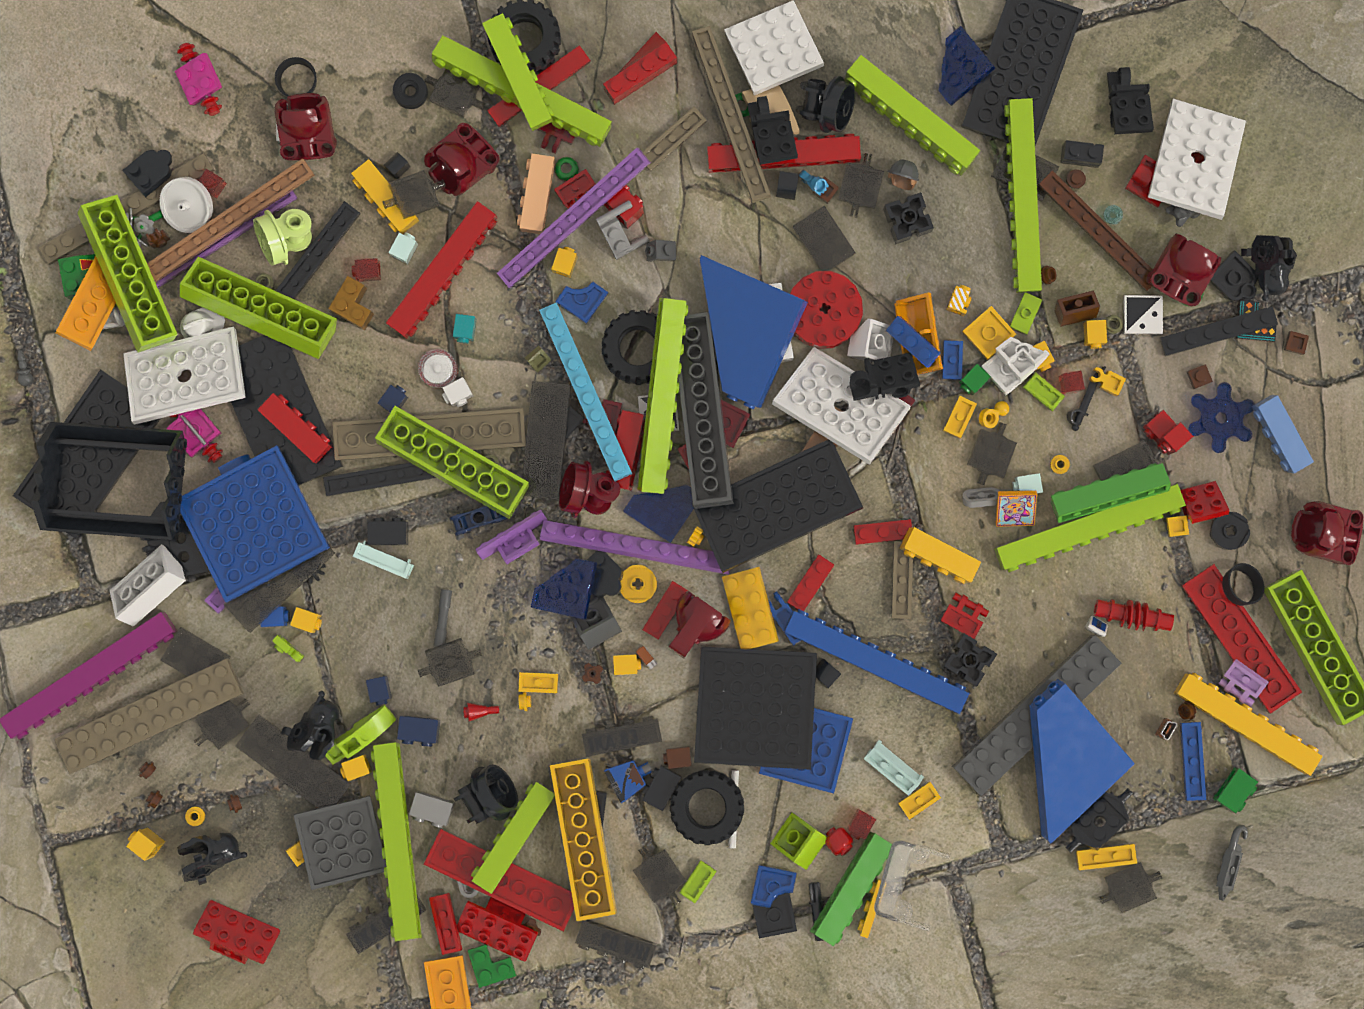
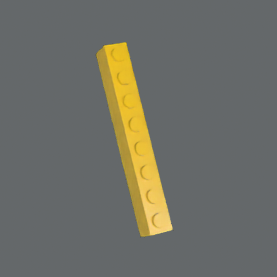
M1185 673L1174 694L1185 701L1191 702L1198 709L1303 774L1312 775L1323 757L1318 753L1319 750L1310 744L1308 746L1301 743V738L1294 734L1291 736L1286 734V729L1278 724L1273 726L1268 722L1269 719L1260 713L1258 715L1252 713V708L1244 703L1239 705L1235 702L1236 698L1230 694L1225 693L1223 695L1218 692L1219 688L1212 683L1207 685L1202 682L1203 678L1196 673Z

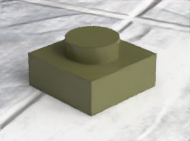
M539 345L525 357V360L537 373L551 361Z

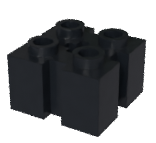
M921 192L908 196L903 204H901L900 200L885 204L883 208L887 222H893L894 225L891 228V233L895 245L910 240L913 233H916V236L919 237L931 233L934 229L929 214L924 215L923 213L926 204ZM906 215L912 217L911 222L905 220Z
M962 633L954 645L957 651L955 654L949 653L942 666L954 674H958V672L963 673L961 678L977 687L985 675L982 672L983 667H990L997 653L986 646L978 648L975 646L978 641ZM972 655L973 663H968L967 665L965 658Z

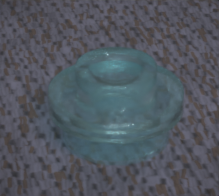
M1116 205L1108 206L1104 211V219L1109 224H1117L1123 218L1122 209ZM1110 212H1114L1116 218H1111Z

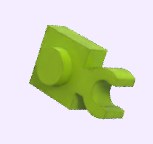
M277 635L272 640L275 643L274 647L280 653H288L296 662H300L303 659L304 655L281 635Z

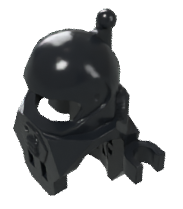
M1256 235L1252 248H1242L1241 256H1252L1251 261L1255 263V275L1258 278L1260 288L1264 292L1262 299L1267 301L1269 295H1280L1287 290L1289 286L1288 276L1294 267L1297 254L1293 249V241L1289 237Z
M319 691L316 702L311 705L309 711L303 714L299 723L295 724L293 728L283 727L281 731L282 735L288 736L287 748L289 750L305 752L311 746L309 756L312 760L323 759L326 753L334 746L336 735L334 722L339 721V708L333 702L324 699V691Z
M220 833L221 839L218 841L212 840L206 835L193 837L177 847L178 854L182 856L200 853L193 856L194 863L181 869L184 882L198 880L199 885L207 883L206 876H209L216 869L234 860L246 858L247 852L239 851L238 841L230 833ZM201 853L206 855L204 859H202Z

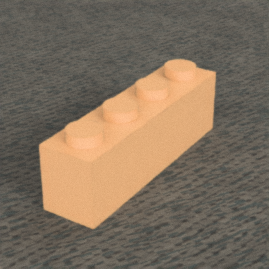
M531 154V159H527L526 170H529L528 177L524 178L523 188L526 191L525 196H521L520 207H523L522 215L519 214L517 219V226H520L521 232L541 234L544 231L555 167V158L552 156Z

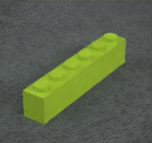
M502 13L483 22V27L532 131L553 122L551 117L554 115L550 104L546 106L543 100L546 98L542 87L538 88L535 83L538 78L534 70L530 71L527 66L530 61L526 52L521 53L519 46L522 44L518 35L513 36L511 29L514 27L510 18H505Z
M538 782L534 785H529L525 792L527 797L524 801L520 800L514 809L517 811L513 818L509 816L503 825L506 828L503 834H497L492 842L495 846L491 851L488 849L482 857L484 863L481 867L477 866L471 874L473 877L472 882L490 894L493 893L555 797V793Z

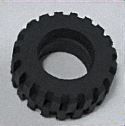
M517 0L513 4L512 1L506 2L507 6L505 8L500 6L497 9V15L493 14L491 19L503 13L505 18H510L513 26L522 22L537 25L542 32V41L534 50L526 52L530 61L527 66L530 71L534 70L535 74H537V70L541 69L544 71L547 69L548 64L552 65L555 61V55H558L560 51L561 36L556 17L541 2L537 4L534 3V0H527V2ZM488 37V43L493 54V57L496 60V62L500 63Z
M631 310L629 313L620 314L617 319H613L610 322L608 328L606 327L601 343L602 355L607 368L617 379H621L627 384L642 385L643 383H650L652 359L644 365H632L622 357L620 344L624 336L634 330L645 331L655 340L656 314L652 312L651 314L647 313L645 310H640V312Z
M701 770L688 775L676 786L670 799L672 823L674 822L676 830L685 839H689L698 845L718 844L727 840L738 829L744 815V798L740 788L733 779L715 770ZM702 789L714 790L724 799V816L714 825H701L690 815V800L696 792Z

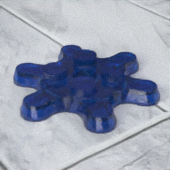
M1222 382L1218 385L1217 395L1214 399H1207L1202 394H1195L1191 398L1192 405L1199 409L1201 417L1198 421L1189 425L1188 431L1193 436H1199L1202 433L1210 434L1213 439L1212 450L1215 453L1225 451L1226 441L1231 436H1235L1243 442H1247L1252 438V431L1244 426L1243 417L1254 411L1252 406L1255 403L1250 399L1242 402L1233 401L1231 398L1232 387L1227 382ZM1218 413H1223L1226 416L1224 423L1217 421L1216 416Z

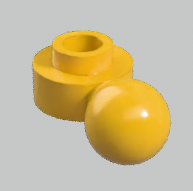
M999 401L995 404L994 409H983L979 414L980 425L986 428L995 427L999 416L1008 414V403Z

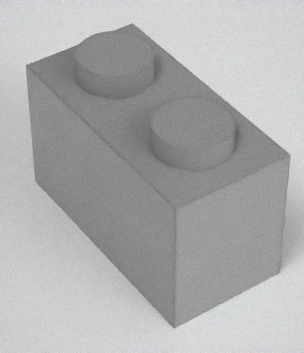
M417 791L409 815L413 816V820L424 822V820L431 821L432 826L442 828L443 825H448L455 802Z

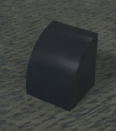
M398 152L384 164V167L396 179H399L411 167L408 161Z
M780 171L776 197L795 200L799 174Z
M822 659L816 666V678L827 688L841 675L825 659Z

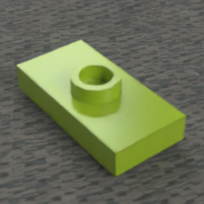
M1025 292L1010 327L1027 335L1042 299Z
M1036 372L1023 386L1027 392L1050 411H1054L1065 397Z
M700 860L679 893L693 903H696L717 870Z

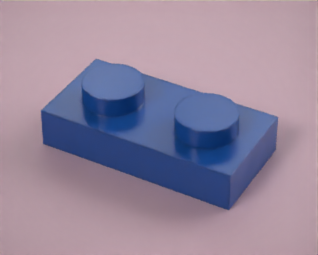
M943 341L942 379H962L963 341Z

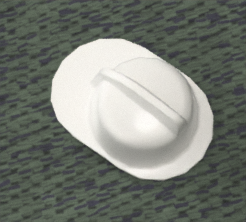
M200 308L183 317L180 330L184 338L222 330L225 318L210 310Z

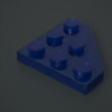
M962 26L946 38L945 57H943L942 78L938 90L951 106L995 69L994 65Z
M683 485L664 489V494L643 493L633 495L623 512L671 543L694 510L691 504L693 502L691 487Z
M584 559L572 561L570 565L558 571L549 580L534 588L531 608L586 619L597 562Z

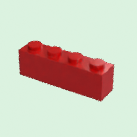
M273 393L257 410L311 461L317 464L332 448L329 444L331 440L323 433L319 435L315 431L317 427L309 420L305 422L301 418L303 414L297 408L291 409L287 405L289 401L283 395L277 396Z
M622 410L621 414L618 415L617 425L619 426L615 436L632 474L618 480L620 489L632 491L643 443L646 415Z

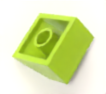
M791 812L770 844L791 861L807 870L825 844L827 837Z

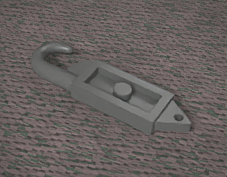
M1239 825L1234 829L1228 849L1226 848L1222 858V866L1217 876L1216 884L1219 900L1222 901L1225 900L1230 890L1233 891L1243 855L1238 840L1242 831L1243 839H1247L1248 830L1244 825Z

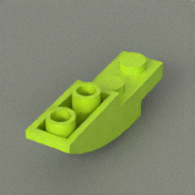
M384 704L356 722L352 729L336 738L334 746L326 753V758L332 765L345 757L349 759L396 721V717Z

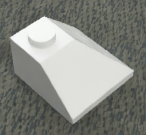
M867 319L850 337L847 356L859 360L870 358V362L890 357L893 337L886 331L890 325L873 319Z

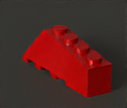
M655 32L617 75L603 83L604 90L615 105L676 65L677 57L668 43Z

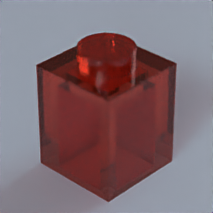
M205 169L198 180L205 186L209 194L216 199L227 184L221 177L208 169Z
M378 258L354 260L355 265H352V275L356 277L358 282L381 280L380 261Z
M1081 370L1064 373L1059 376L1063 395L1081 392L1085 389Z
M858 808L847 827L851 831L850 836L857 840H860V838L866 839L876 818Z

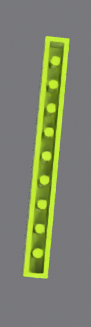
M442 35L432 52V62L437 67L450 70L453 75L467 79L472 85L483 87L490 94L495 93L501 96L504 101L512 102L522 110L502 65ZM536 83L538 88L542 87L546 98L543 99L546 106L550 104L554 115L551 117L553 119L552 124L555 127L569 131L574 137L585 139L592 146L597 145L601 147L611 129L612 121Z
M1033 98L1011 99L1007 102V105H1004V115L1008 117V124H1005V135L1009 136V143H1006V154L1010 155V162L1007 163V173L1011 174V182H1008V193L1012 194V201H1009V212L1013 214V220H1010V231H1013L1014 239H1011V250H1014L1015 258H1012V269H1015L1016 277H1013V289H1016V293L1042 291Z
M659 298L637 490L641 492L664 494V489H667L668 486L666 472L670 468L668 455L669 451L672 450L673 444L670 438L671 432L674 431L675 427L673 413L677 410L675 395L679 391L677 378L678 374L681 373L682 367L679 361L680 355L684 351L682 336L686 333L684 318L688 314V305H686L684 300Z
M1176 484L1170 486L1168 492L1109 508L995 548L994 550L1001 569H1007L1008 572L1019 569L1018 565L1025 563L1028 566L1037 563L1036 559L1042 556L1044 560L1054 557V552L1059 550L1062 553L1073 550L1072 546L1080 544V547L1091 543L1090 539L1097 537L1099 541L1109 537L1108 533L1116 531V534L1127 531V526L1134 525L1135 528L1144 525V520L1151 518L1152 521L1164 518V513L1170 512V515L1181 512V507L1186 506L1179 485Z
M400 743L373 745L371 758L372 762H375L376 770H373L374 781H377L378 789L375 790L376 800L380 804L377 813L378 819L382 822V828H380V837L384 839L382 856L383 859H386L387 866L384 867V875L386 879L388 878L389 884L386 887V894L391 902L388 912L389 917L393 920L391 936L395 938V941L422 938Z

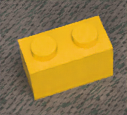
M149 828L139 829L137 832L134 831L129 836L128 841L130 842L126 847L145 861L153 858L166 841Z

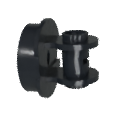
M835 76L828 85L820 79H808V81L801 82L800 88L806 91L803 105L796 107V112L802 115L804 119L819 120L820 129L824 133L831 131L842 132L849 123L854 109V85L845 82L841 76Z
M493 764L474 769L471 773V783L459 789L458 793L460 795L454 798L455 802L462 799L472 817L466 820L468 824L474 820L478 824L489 817L502 821L508 818L510 812L518 804L517 791L511 778L502 768Z

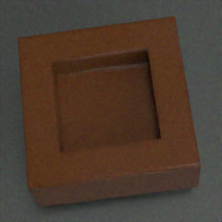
M824 176L823 179L829 185V187H826L827 190L824 191V194L821 193L820 196L814 191L812 193L828 204L839 187Z
M1289 331L1284 350L1304 355L1309 336Z
M1206 364L1187 371L1193 390L1213 382Z

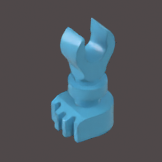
M805 170L799 173V177L802 178L801 181L808 184L811 190L819 196L821 193L824 194V191L827 190L826 187H829L826 180L821 177L811 176Z

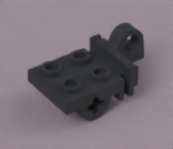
M1121 67L1117 72H1108V98L1110 99L1109 105H1111L1110 124L1114 128V135L1153 132V118L1150 96L1148 94L1150 85H1130V67Z
M767 96L757 97V102L747 103L756 154L760 165L798 158L789 110L770 113Z
M910 352L873 360L874 365H871L870 358H865V371L853 372L850 375L849 382L854 401L875 397L877 400L879 399V394L882 395V398H885V394L892 393V396L895 398H902L907 396L912 388L920 387V381Z

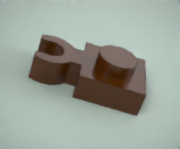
M156 228L154 233L145 235L147 242L154 249L164 247L167 241L170 240L169 235L163 229L159 231Z

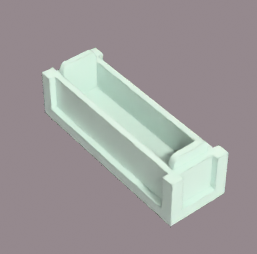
M365 540L363 543L358 542L353 557L409 579L414 567L413 564H410L411 559H408L406 562L367 546V541Z
M880 740L876 742L875 746L864 757V760L908 796L920 785L924 778L923 775H919L886 748Z

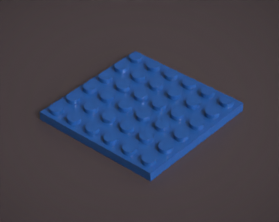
M277 445L182 496L180 512L225 602L239 597L330 548Z

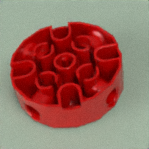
M816 271L801 278L792 288L791 295L808 302L794 333V336L804 344L817 349H833L846 343L857 331L863 315L862 298L857 287L844 275L833 271ZM822 306H825L826 309H829L827 311V314H824L823 311H820Z

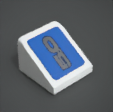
M1091 616L1085 627L1097 636L1105 637L1108 625L1100 619Z

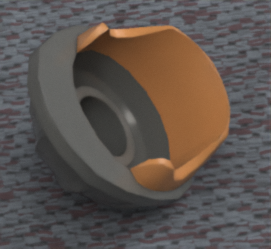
M901 159L896 161L890 170L887 171L889 172L888 178L891 177L892 184L904 190H912L917 181H919L917 166L908 160Z

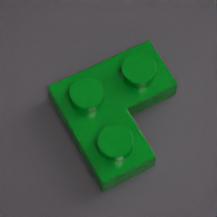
M487 944L468 949L479 988L517 976L511 957L492 962Z

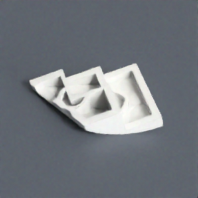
M1010 337L995 348L996 355L985 362L981 368L991 376L990 379L1007 395L1041 365L1049 356V352L1034 348L1028 343H1021L1019 340Z

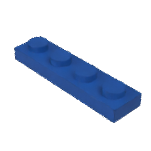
M1201 722L1180 723L1185 800H1206Z

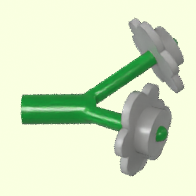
M128 208V213L125 214L132 227V221L136 223L134 224V230L140 232L136 237L139 246L143 244L147 247L148 245L140 239L142 236L154 232L153 224L163 217L162 212L159 210L150 216L142 214L140 217L132 216V208Z

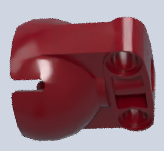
M301 93L288 96L287 101L285 99L277 101L274 112L281 146L280 155L283 159L312 160L331 157L334 154L337 140L334 136L329 102L325 96H320L317 93ZM328 143L332 148H326L323 144ZM290 146L294 151H288L285 147Z
M460 123L453 132L431 147L424 157L425 166L430 168L428 174L443 192L453 194V196L462 195L487 174L493 173L499 162V155L479 132L467 123Z
M1176 233L1169 240L1153 270L1148 273L1147 282L1161 293L1191 307L1196 306L1200 303L1204 290L1218 269L1221 257L1192 240L1187 241L1186 237ZM1160 274L1161 281L1155 284L1154 276ZM1190 292H1193L1194 298L1188 302L1186 297Z
M1321 501L1306 503L1303 506L1304 510L1298 511L1292 524L1291 537L1292 541L1296 544V549L1307 556L1330 561L1334 564H1353L1359 550L1364 516L1362 512Z
M687 591L678 601L676 607L678 627L676 630L679 632L668 648L684 659L695 643L699 645L700 642L711 641L724 634L731 620L722 616L719 611L699 597H695L690 591Z

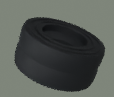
M405 73L395 80L393 95L400 106L406 109H416L427 100L428 88L423 78L419 75ZM409 86H413L416 89L415 94L412 96L405 94V90Z

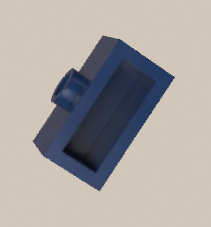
M400 716L397 739L402 740V744L413 745V742L416 741L421 742V746L432 747L433 743H438L440 720Z

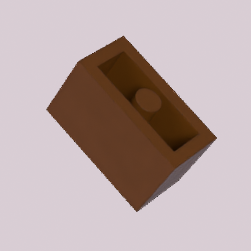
M1093 290L1057 299L1054 312L1060 327L1097 318L1100 305Z

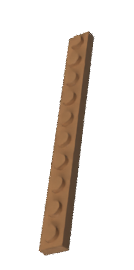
M301 159L148 262L147 265L154 281L158 282L315 176L305 160Z

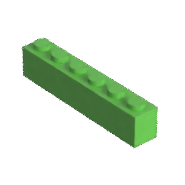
M1154 463L1144 469H1133L1127 474H1116L1103 481L1095 480L1086 486L1078 485L1069 491H1058L1051 496V506L1057 522L1062 523L1168 492L1171 482L1163 463L1158 465Z
M869 831L809 932L832 946L840 942L843 930L852 922V915L855 910L861 907L863 903L862 898L865 893L871 890L874 878L882 872V865L885 860H888L892 855L893 844L876 833Z

